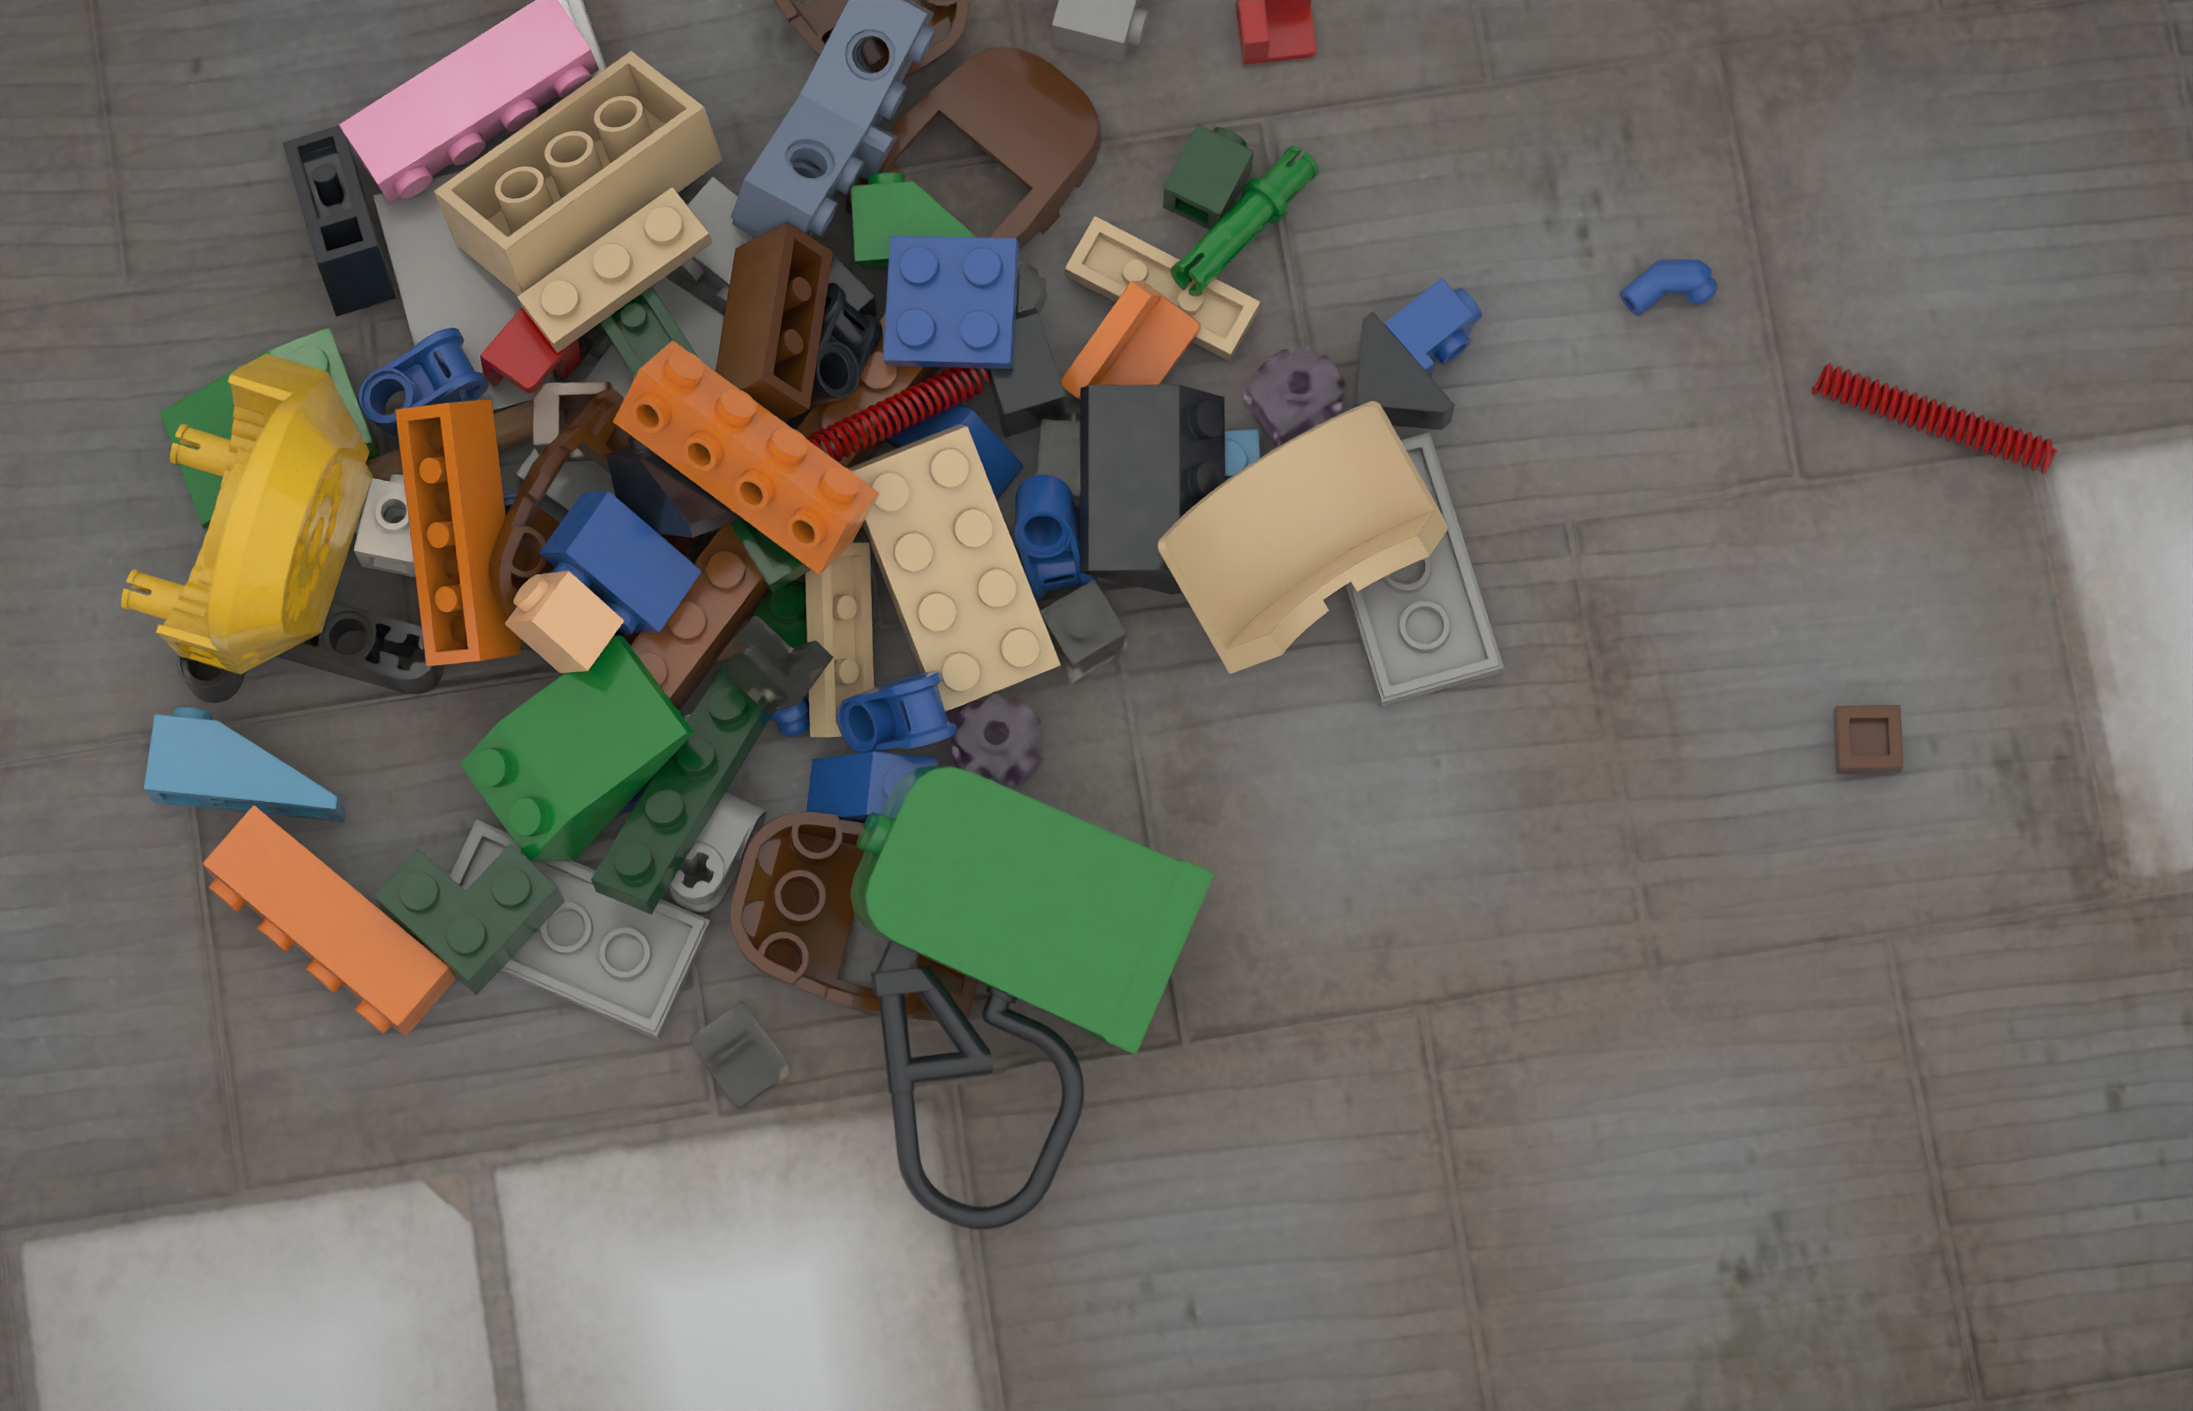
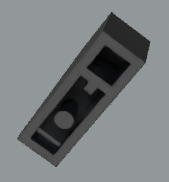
M338 125L283 142L315 259L335 316L338 317L396 299L352 152L340 126Z

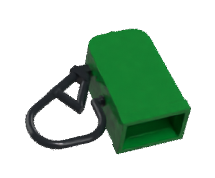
M935 765L915 768L900 778L891 791L882 813L871 812L856 844L857 848L865 852L855 872L850 892L853 911L861 924L877 936L889 941L876 971L871 972L873 995L879 996L889 1093H891L898 1164L904 1183L911 1195L924 1209L934 1216L951 1224L969 1229L999 1228L1021 1219L1043 1199L1072 1138L1084 1104L1083 1075L1079 1062L1070 1046L1057 1032L1048 1026L1009 1009L1010 1003L1016 1004L1017 1000L1022 1001L1083 1029L1086 1035L1116 1048L1137 1054L1215 873L1186 860L1168 857L968 770ZM915 954H919L987 985L986 992L990 993L982 1012L985 1023L1040 1048L1052 1060L1059 1073L1062 1086L1060 1108L1037 1162L1023 1188L1013 1197L1002 1203L978 1207L956 1201L941 1193L930 1182L923 1169L913 1093L915 1090L914 1083L992 1074L993 1067L990 1049L930 966L910 967ZM917 992L959 1052L911 1057L905 993Z

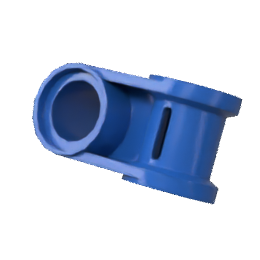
M446 328L425 337L407 353L381 369L372 372L364 379L359 389L358 401L362 412L371 421L387 433L398 437L396 413L392 415H386L385 413L386 404L395 393L400 391L406 392L405 403L401 408L404 409L475 401L487 391L489 383L483 373L475 372L462 349L464 338L459 329Z
M1035 475L1026 479L1019 485L1016 492L1014 533L1022 558L1023 570L1035 600L1044 599L1047 591L1083 585L1086 590L1097 588V577L1080 573V519L1070 488L1060 478L1051 475Z
M929 671L900 680H893L843 700L837 714L838 726L843 739L855 751L866 753L898 747L912 749L956 735L958 733L956 724L948 722L937 686L942 681L940 671Z

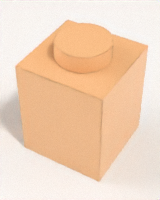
M570 571L537 574L525 582L513 600L517 608L505 622V625L559 673L588 671L624 620Z

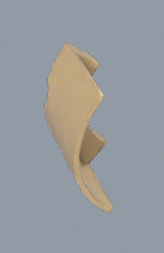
M1370 401L1333 417L1289 440L1229 478L1175 522L1158 541V550L1226 669L1231 674L1283 655L1297 637L1329 611L1323 600L1346 584L1350 583L1353 589L1358 592L1401 568L1430 557L1449 529V526L1382 406L1378 402Z

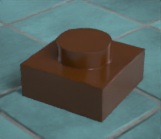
M1900 705L1836 706L1833 711L1836 774L1900 773L1903 769Z

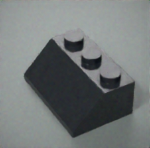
M1088 385L1080 388V573L1171 595L1181 593L1182 590L1158 550V541L1187 511L1225 482V397L1183 385Z

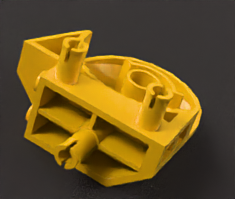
M265 354L239 367L230 374L228 383H230L232 389L233 404L235 405L231 440L190 428L186 424H181L175 437L181 439L180 443L182 445L172 443L170 463L181 464L223 477L209 529L205 535L202 548L188 582L185 585H181L142 573L141 570L132 569L126 583L131 584L132 589L150 595L124 588L121 597V608L135 610L166 620L164 625L158 624L156 633L179 656L240 675L322 633L373 479V475L366 465L370 451L329 373L270 354Z

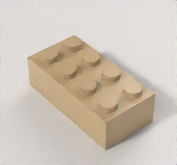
M630 51L437 188L434 193L455 244L519 296L671 187L677 193L723 161L705 107Z
M962 424L955 425L848 468L857 477L879 492L862 526L920 673L939 670L941 673L942 681L937 686L945 712L1061 665L968 426Z

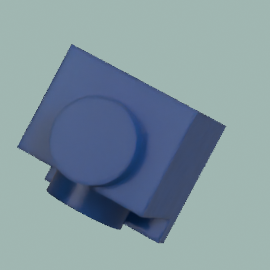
M1441 278L1385 322L1384 325L1427 374L1432 377L1436 360L1442 365H1446L1468 347L1471 342L1468 335L1471 333L1472 325L1482 317V313L1476 302L1465 290L1457 288L1454 291Z

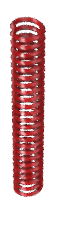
M1831 362L1825 365L1816 385L1812 386L1811 392L1813 396L1817 395L1822 387V399L1827 398L1832 389L1830 397L1832 402L1837 401L1842 391L1840 398L1842 406L1848 402L1851 395L1849 404L1851 409L1857 406L1861 398L1860 412L1865 411L1870 402L1868 411L1870 416L1875 414L1880 404L1878 412L1880 419L1885 417L1890 406L1888 420L1889 422L1893 421L1899 411L1898 425L1904 423L1909 413L1907 420L1908 429L1914 426L1919 415L1916 429L1918 432L1923 430L1928 419L1927 435L1932 434L1938 422L1935 436L1936 438L1942 437L1947 426L1946 442L1952 439L1957 428L1954 442L1956 445L1960 444L1966 433L1965 448L1971 446L1976 435L1973 447L1975 452L1980 450L1986 437L1983 448L1984 455L1990 452L1996 439L1992 455L1994 458L1998 457L2005 444L2002 455L2003 461L2009 459L2015 446L2012 457L2013 465L2018 463L2025 448L2021 465L2023 468L2027 467L2034 453L2031 464L2032 472L2037 470L2044 455L2040 469L2042 475L2047 473L2057 452L2055 448H2052L2053 442L2051 438L2043 442L2041 435L2033 438L2031 431L2024 435L2022 428L2014 433L2013 425L2005 429L2004 423L2000 422L1995 426L1993 418L1986 422L1984 415H1981L1976 419L1974 412L1967 415L1964 408L1957 413L1955 405L1947 410L1946 402L1938 406L1936 399L1931 400L1928 404L1926 395L1921 397L1920 400L1917 392L1912 393L1909 397L1908 389H1904L1900 393V389L1896 385L1890 390L1889 383L1886 382L1881 386L1879 379L1874 380L1871 384L1869 375L1861 381V374L1858 372L1852 377L1850 369L1846 370L1842 375L1843 370L1841 366L1836 367L1833 371Z
M950 367L949 371L944 370L941 374L934 375L933 378H927L924 382L917 383L916 386H910L908 390H902L900 394H893L892 397H887L884 401L870 405L867 409L860 410L859 413H853L851 417L847 416L842 421H836L834 425L830 424L826 429H819L817 433L813 432L809 437L805 436V438L823 451L822 442L829 456L840 462L843 456L849 458L851 452L857 454L860 448L863 450L867 449L868 444L874 446L876 440L882 442L884 437L891 438L893 433L899 434L901 429L908 430L909 425L916 426L917 421L922 423L926 417L932 418L934 413L937 415L941 414L942 409L945 411L949 410L950 405L956 407L958 401L964 403L966 398L973 399L974 394L981 395L983 383L974 368ZM979 368L985 381L990 382L991 379L986 368ZM968 370L974 376L978 389L974 387L973 381L969 376ZM960 374L963 376L965 383L970 390V393L966 391V388L961 380ZM952 378L955 380L962 397L958 395L957 390L952 382ZM944 382L947 384L954 401L950 399L949 394L944 386ZM936 386L940 390L941 395L945 400V405L942 403L941 398L936 391ZM928 390L932 394L933 399L937 404V409L933 406L932 400L928 395ZM920 394L924 398V401L927 407L929 408V413L925 410V407L920 399ZM911 397L916 402V405L921 413V416L917 414L916 409L912 404ZM903 401L908 406L909 412L911 413L913 420L909 418L908 413L904 408ZM895 406L899 409L900 414L904 419V424L900 421ZM887 410L891 413L892 418L896 424V428L892 425V422L887 414ZM879 414L882 416L884 423L888 428V432H886V430L884 429L883 424L880 421ZM871 418L875 422L876 427L879 430L880 436H878L875 432V429L871 423ZM862 421L867 426V429L871 435V440L868 438L866 431L863 428ZM854 426L858 429L863 439V444L859 441ZM846 430L850 433L851 438L855 444V448L851 445L850 440L847 437ZM838 434L840 435L846 446V451L842 448V445L838 439ZM829 437L833 441L838 451V456L836 455L831 446Z

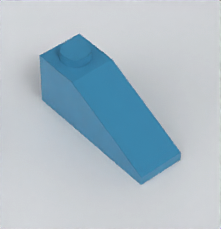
M180 707L174 709L173 716L155 714L144 790L154 803L248 812L255 805L264 814L344 822L346 809L338 796L225 724L212 720V713L201 709Z

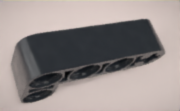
M336 602L331 603L322 633L275 656L395 691L415 695L432 690L438 685L444 673V665L426 666L422 627ZM356 630L367 634V641L359 652L352 655H342L336 652V644L339 638L346 632ZM384 640L387 643L392 654L383 652ZM415 649H420L425 662H413L409 671L404 669L399 658L395 656L411 658ZM177 656V667L180 676L193 694L205 702L219 703L229 700L238 692L243 683L246 672L240 675L224 669L215 679L209 681L199 680L195 677V673L200 662Z

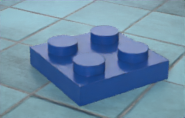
M890 236L883 356L885 364L887 366L1013 369L1019 264L1018 240L1015 238Z

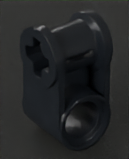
M836 283L828 284L810 407L843 399L854 393L870 353L878 343L883 330L882 323L873 315H862L845 300V291Z

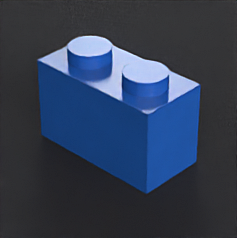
M609 491L581 493L539 553L540 556L555 567L552 573L570 571L618 614L624 622L617 631L626 635L660 632L702 572Z

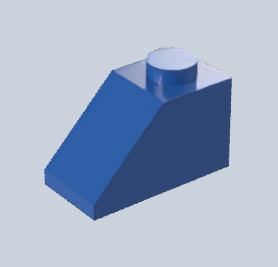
M873 751L812 759L806 812L838 815L839 820L865 823L871 812L882 813L891 791L901 777L915 768L932 765L939 766L938 758Z

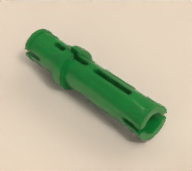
M1298 146L1288 147L1281 158L1261 178H1252L1243 186L1240 200L1180 261L1171 267V276L1183 291L1194 281L1195 284L1189 289V294L1196 297L1201 296L1207 286L1269 223L1276 224L1287 214V204L1319 173L1317 163L1308 152H1305L1296 162L1295 158L1301 153V148Z

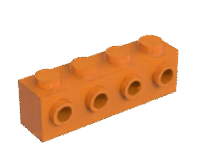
M673 340L639 369L613 421L818 575L852 544L879 495V492L857 477L854 472L831 458L807 440L800 432L792 429L754 401L750 395L738 389L704 364L696 355L688 352Z
M492 399L396 409L426 666L476 662L522 654L521 638L505 625L508 617L496 600L489 575L491 553L506 518Z
M255 805L251 807L202 863L215 879L208 888L219 899L237 913L246 904L264 919L257 926V929L267 939L285 953L294 944L312 959L305 969L332 993L335 994L343 985L361 1000L354 1010L382 1034L392 1026L406 1038L456 980L451 969Z

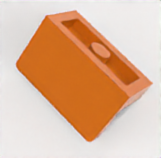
M1131 281L1060 380L1062 387L1080 399V388L1088 385H1161L1201 330V324L1145 281Z

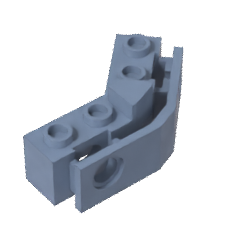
M848 0L800 95L745 177L730 216L733 219L732 225L756 238L785 222H789L811 238L814 234L819 237L823 235L837 209L838 203L835 201L840 193L848 195L851 191V186H854L859 176L868 181L867 177L869 175L878 174L898 138L897 135L879 125L884 117L890 120L895 114L907 90V86L901 84L913 61L920 64L935 37L936 30L928 26L934 15L932 11L911 0ZM874 36L886 43L890 54L888 64L879 72L871 70L866 65L862 53L865 43Z

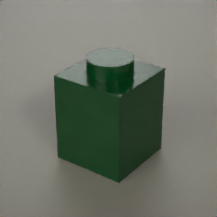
M1197 124L1164 187L1163 208L1210 230L1234 206L1243 186L1252 172L1254 151L1247 148V143L1242 137L1228 129L1215 127L1212 131Z

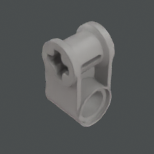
M725 792L670 883L671 897L677 906L697 915L706 914L718 908L725 899L741 866L749 843L763 827L767 810ZM700 869L707 870L709 883L699 880L693 888L687 887L685 874L695 877Z

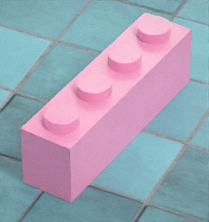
M535 0L348 118L339 126L387 202L391 203L399 197L408 199L421 193L431 184L433 175L452 163L462 165L473 160L485 149V142L504 130L513 132L525 127L536 118L539 108L558 96L561 98L567 97L591 80V75L599 71L591 48L558 0Z

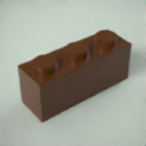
M785 222L735 249L715 372L741 391L750 395L754 401L783 422L810 409L833 257L831 250L789 222Z

